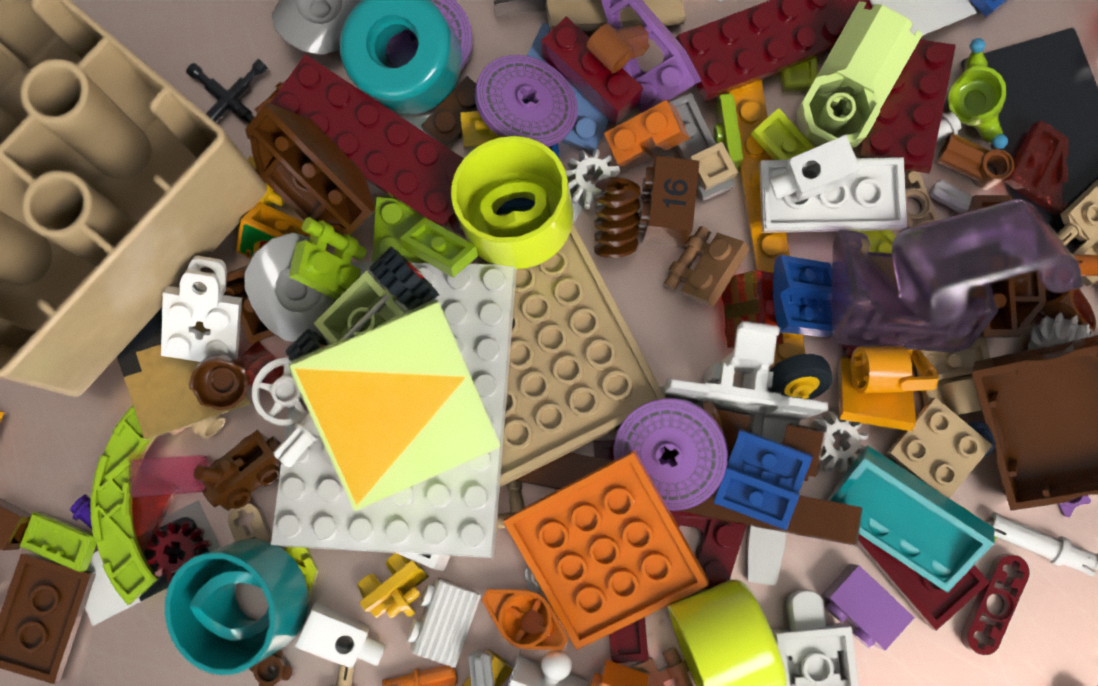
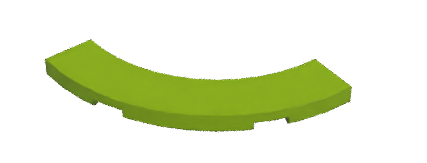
M133 405L115 426L112 432L113 435L108 441L103 455L101 454L91 493L93 539L97 543L99 555L103 562L102 566L107 577L127 605H131L160 579L154 575L155 572L142 553L133 524L132 497L134 483L141 462L150 445L156 439V437L144 439Z

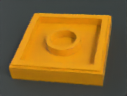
M841 357L837 365L840 419L913 431L916 425L913 391L858 393L852 384L850 374L851 359Z

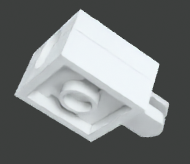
M808 590L793 592L788 597L786 603L789 628L771 629L785 667L787 686H859L852 627L842 623L826 624L824 603L820 595Z

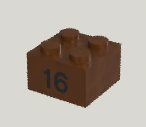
M656 156L653 167L646 168L641 198L647 199V202L643 201L642 209L639 212L640 220L638 222L639 232H643L642 243L684 248L693 230L700 161Z

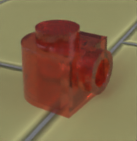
M258 341L237 360L246 369L250 382L249 385L252 387L259 371L265 365L278 358ZM284 365L271 370L265 376L262 383L273 384L278 378L282 377Z

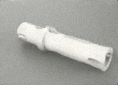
M998 513L991 514L990 517L994 521L990 519L987 521V524L994 527V534L997 538L1049 558L1050 562L1054 565L1061 566L1064 564L1089 576L1096 574V571L1091 569V567L1098 570V554L1071 544L1070 540L1065 537L1055 538L1005 518Z

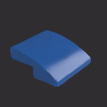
M784 255L778 256L775 259L773 301L776 322L780 329L779 332L827 338L838 333L839 329L830 300L840 293L831 263Z
M740 428L714 503L787 530L813 456L810 453Z

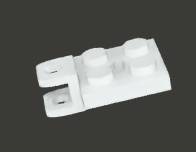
M194 256L188 266V270L185 271L181 278L180 288L172 286L165 288L163 292L161 356L201 362L209 356L224 354L238 360L242 298L224 295L226 291L227 269L222 260ZM209 267L214 273L201 272V268ZM197 321L204 322V328L210 329V331L202 333L193 326L196 325Z

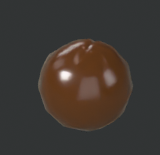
M221 354L209 356L196 365L190 378L189 389L194 392L199 404L211 407L212 409L224 410L234 408L246 397L250 382L246 369L237 359Z

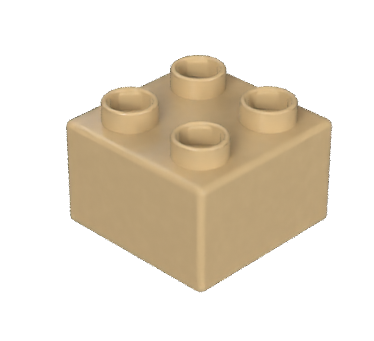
M0 0V378L77 397L91 386L163 307V292L167 286L180 288L181 278L185 271L188 270L194 256L209 257L240 223L241 219L265 196L267 186L218 124L71 0Z

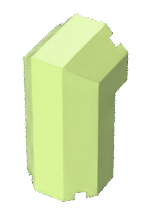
M858 2L795 113L798 129L815 148L844 135H847L851 147L854 148L866 138L881 112L880 109L922 37L919 30L914 35L911 33L910 28L913 23L907 17L880 4H874L871 10L863 9L867 2Z

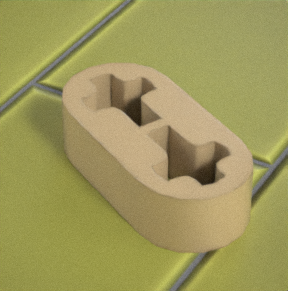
M247 503L241 508H232L228 516V524L235 541L256 538L271 542L272 532L265 514L259 506ZM243 510L246 513H253L255 519L250 521L253 534H250L246 525H239L238 520L243 517Z

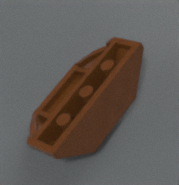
M267 103L245 128L247 138L251 142L252 155L258 174L303 220L308 217L317 222L323 220L332 225L334 231L352 235L375 211L364 172L312 120Z
M974 195L971 198L964 225L966 253L961 255L964 306L981 338L1019 337L1046 304L1041 233L1026 214L1015 205L1016 202L1010 195Z

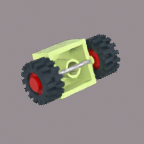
M390 246L369 267L372 274L365 271L314 322L326 339L319 336L315 331L307 329L286 350V355H288V359L292 362V360L344 338H352L377 328L388 319L435 300L439 293L412 263Z

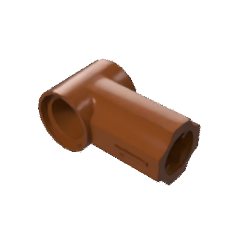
M606 23L590 37L586 47L611 73H615L623 68L630 59L645 54L650 47L648 43L649 33L641 25L635 27L627 26L615 30L609 23Z
M953 133L947 137L937 156V163L970 177L973 183L982 189H992L1009 177L1014 169L1013 158L1005 150L995 149L990 151ZM987 164L992 165L996 169L997 175L989 172Z

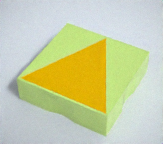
M437 299L388 319L377 328L352 338H344L292 360L289 365L354 511L501 447Z

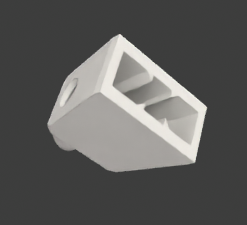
M844 135L789 159L786 166L787 172L770 178L769 182L776 199L795 192L797 199L803 201L852 183L859 173L860 167L848 137ZM802 172H812L816 178L808 179L804 177Z
M315 601L295 647L348 668H353L357 658L377 666L386 645L367 637L369 632L367 624ZM348 635L353 641L348 645H343L338 641V638Z

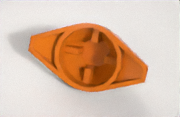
M487 589L482 602L499 632L508 643L517 648L530 650L564 649L568 642V637L554 610L542 596L527 590Z

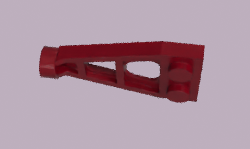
M670 511L679 527H695L702 532L695 557L709 580V586L705 588L709 589L729 581L747 525L696 516L697 514Z

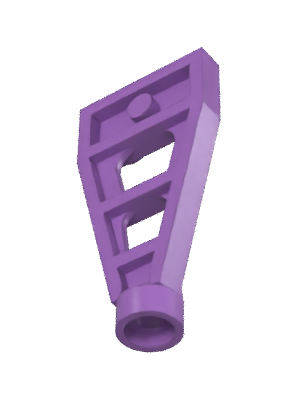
M601 0L607 22L615 30L623 28L620 12L626 7H631L642 21L643 27L649 33L648 38L653 40L663 52V62L648 72L643 71L639 67L637 58L630 59L623 67L643 87L641 99L637 105L641 113L665 100H671L702 81L684 47L643 0Z

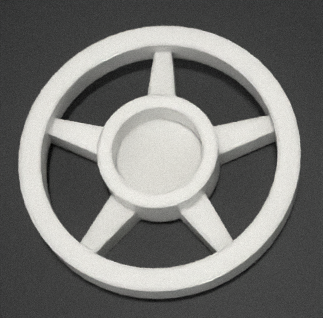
M288 357L276 359L265 365L257 374L252 386V400L257 412L268 422L278 426H294L296 421L300 423L309 414V410H305L300 402L302 395L295 379L292 377L289 368L291 361ZM284 365L283 377L278 378L273 384L262 383L265 376L271 370ZM260 388L271 392L272 398L275 401L269 415L260 403ZM294 406L301 413L300 416L288 420L275 418L283 407Z

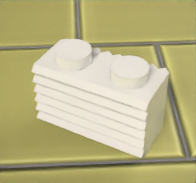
M435 578L433 585L427 584L420 601V606L424 607L420 621H413L407 637V642L411 643L410 649L412 653L455 668L481 595L476 591L439 578Z

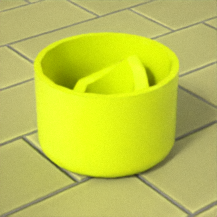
M507 136L496 138L472 150L463 159L455 172L451 187L453 208L467 241L476 246L477 253L482 259L490 264L510 266L515 269H526L549 260L564 246L573 225V204L563 164L547 146L525 137ZM514 198H527L535 202L531 210L524 212L513 211L506 216L496 215L497 210L505 202Z
M736 579L729 580L667 606L677 641L696 686H787L785 667L774 635L756 598L745 583Z

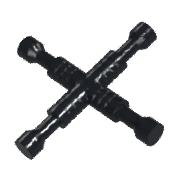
M257 59L252 64V69L244 78L240 77L228 90L215 79L208 78L203 73L202 68L196 63L190 64L186 73L191 78L198 79L205 85V90L218 100L206 112V115L215 123L228 110L241 121L250 123L254 118L252 111L241 103L239 99L251 87L250 83L258 75L264 74L268 67L260 59Z

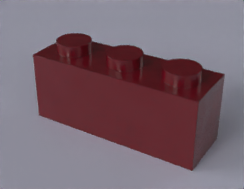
M566 16L541 40V57L559 71L578 92L616 126L639 104L643 87L623 68L615 73H611L587 49L586 45L590 38Z

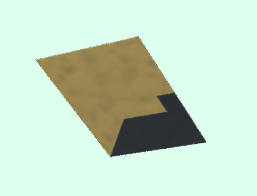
M163 307L117 356L145 440L250 405L247 394L239 404L230 409L217 410L199 404L194 392L189 389V382L194 368L200 362L161 356ZM197 321L196 325L193 326L202 333L210 331V329L204 328V322Z

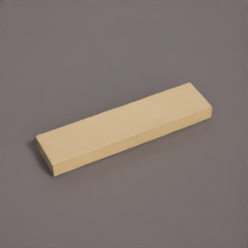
M546 0L545 7L550 31L566 16L583 32L597 31L601 26L608 23L601 0ZM643 0L664 26L684 25L686 15L682 0ZM626 7L620 12V20L623 27H635L638 25L643 27L642 21L631 7Z

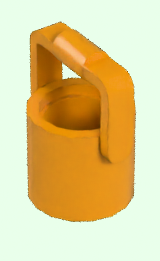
M903 345L857 347L851 357L850 374L852 384L858 393H891L936 389L939 375L928 358L918 348L904 347ZM911 361H913L922 376L912 377Z

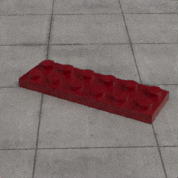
M769 0L678 34L676 39L684 47L702 81L696 84L703 100L707 101L829 53L858 2H867L863 9L871 10L873 6L870 0Z
M305 54L273 98L271 104L312 120L364 172L368 182L421 217H426L445 228L455 213L451 199V187L455 172L464 158Z

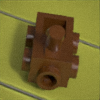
M257 429L251 435L242 439L238 445L224 456L215 460L210 466L198 465L194 470V478L202 481L206 488L202 490V493L207 501L215 508L220 505L227 511L232 508L238 509L250 501V494L261 485L268 486L275 483L280 476L281 462L274 456V451L281 443L274 436L268 439Z

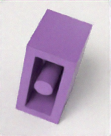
M849 564L821 595L829 603L825 607L827 611L841 623L847 620L856 629L853 635L868 649L874 646L886 651L915 618L860 565Z

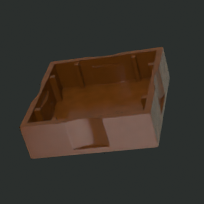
M1098 335L975 361L971 372L985 422L989 426L995 440L997 465L1010 511L1066 503L1078 497L1097 495Z

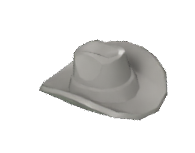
M279 0L272 12L274 28L286 43L302 52L319 55L336 52L340 49V35L344 22L351 10L361 0Z
M289 233L269 240L254 253L244 273L245 290L254 311L272 333L285 341H296L307 329H311L319 336L325 337L315 326L314 322L336 301L289 277L296 243L304 240L309 242L310 239L308 236L296 233Z

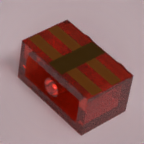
M754 270L733 275L722 293L725 315L724 332L727 339V348H735L737 327L744 321L777 326L773 301L774 273ZM779 332L776 338V345L784 344L782 332Z

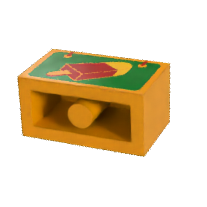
M258 202L240 221L236 252L252 259L254 253L273 238L289 233L310 237V234L302 230V221Z

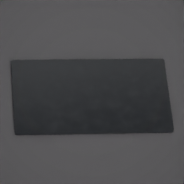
M1074 28L983 53L987 60V67L997 71L1006 84V100L998 117L1003 134L1008 138V144L1001 150H1005L1011 155L1014 161V169L1004 182L1009 195L1016 202L1015 205L1026 214L1041 233L1043 255H1061V251H1069L1071 254L1084 242L1073 238L1065 248L1060 249L1054 245L1055 243H1052V237L1064 228L1061 214L1098 179V86ZM968 58L963 59V60L961 61V63H960L963 72H964L965 62H966V60H967Z

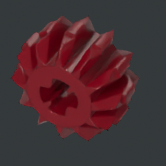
M184 521L181 526L177 522H169L167 531L158 529L155 535L159 543H149L147 545L148 549L156 551V556L150 557L147 560L148 564L159 563L154 575L156 577H163L167 574V582L170 584L176 572L186 562L202 555L203 549L212 546L211 540L200 541L205 530L203 528L193 530V525L190 521ZM176 547L186 551L184 558H180V555L175 554Z

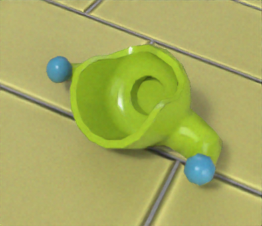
M976 38L971 41L969 46L971 53L965 62L964 72L951 86L947 96L948 108L950 112L957 116L960 123L974 126L985 142L992 144L996 149H1002L1008 144V138L1003 134L998 114L1001 112L1006 100V84L997 71L987 67V60L983 54L986 44L983 39Z

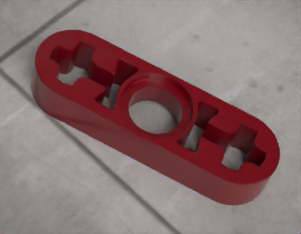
M1002 554L992 561L986 574V579L990 583L978 593L961 632L962 642L969 651L980 655H991L999 648L1029 579V566L1022 557ZM1004 565H1012V569L1017 572L1015 578H1007V573L1003 571ZM995 583L1004 584V587L1011 588L1010 592L994 587ZM997 593L1004 601V608L999 614L993 615L987 609V599L990 595ZM983 616L988 620L996 621V625H989L985 621H980V617ZM984 630L983 635L988 638L986 644H978V640L973 637L975 631L982 632Z

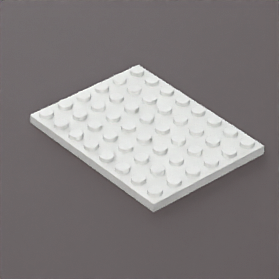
M374 262L350 263L355 267L361 269L360 276L365 271H368L370 274H372L369 267ZM412 263L439 293L436 299L441 306L501 447L354 511L319 434L317 437L319 441L317 443L313 441L292 466L287 467L281 463L271 545L279 547L494 558L517 269L498 264H469L453 278L429 263ZM302 397L300 402L304 406L305 410H307L308 408ZM294 406L288 407L287 420L301 415ZM296 425L286 426L284 440L297 427Z

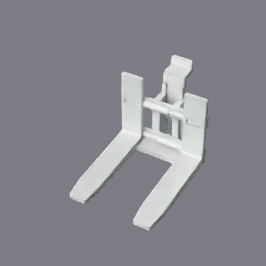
M745 321L737 327L734 351L719 364L714 363L704 371L703 384L667 379L665 386L660 387L666 398L685 400L701 408L703 402L710 401L716 408L721 407L755 415L752 427L753 433L780 443L784 439L786 427L789 423L800 424L801 420L823 413L828 409V403L786 397L781 396L779 393L766 392L767 389L772 387L773 372H769V366L774 362L776 338L779 335L780 329L777 326ZM734 372L744 373L742 388L736 387V383L733 382ZM749 526L747 539V580L749 582L773 586L777 584L785 549L786 533Z

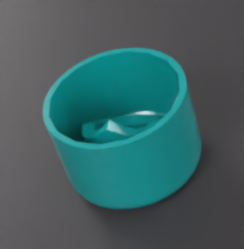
M361 0L351 10L342 27L340 55L347 75L362 92L394 113L414 115L429 111L440 105L454 90L462 69L460 43L442 12L431 0ZM404 30L412 31L418 40V49L415 56L409 63L399 68L388 67L386 48L391 37Z
M243 539L232 542L189 560L176 572L169 584L165 598V620L169 635L181 655L198 669L216 675L241 673L288 645L299 633L308 611L307 584L296 561L281 547L271 545V542L260 539ZM237 583L252 584L262 588L269 607L266 614L258 621L247 617L240 609L235 593Z

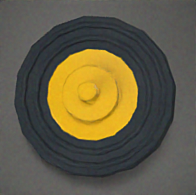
M800 354L789 357L777 363L769 370V372H773L772 387L768 390L772 393H779L781 396L812 400L822 395L831 386L833 379L830 365L822 356L816 354Z

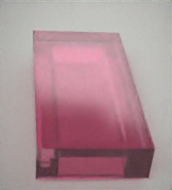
M207 455L129 459L130 497L202 492L206 487L202 481L194 478V470L198 465L207 466Z

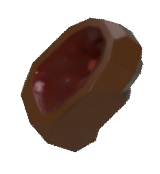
M1064 280L1045 287L1046 304L1039 312L1043 317L1047 315L1055 320L1056 315L1061 312L1065 319L1071 320V318L1077 315L1078 325L1089 324L1090 334L1095 331L1097 322L1094 312L1078 286L1068 280Z

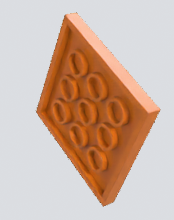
M636 450L518 510L503 520L576 650L709 586L706 574Z

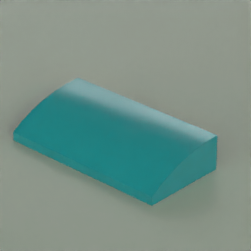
M868 445L857 457L827 499V501L863 508L859 534L947 593L995 544L994 527Z

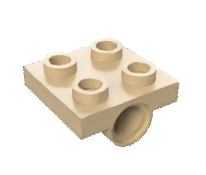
M986 338L920 349L939 375L935 390L921 391L924 406H926L931 398H937L956 415L982 411L971 371L975 361L991 358ZM917 370L918 377L922 376L920 372Z
M931 398L916 416V425L913 431L905 430L886 453L899 463L900 467L950 498L993 445L940 400Z

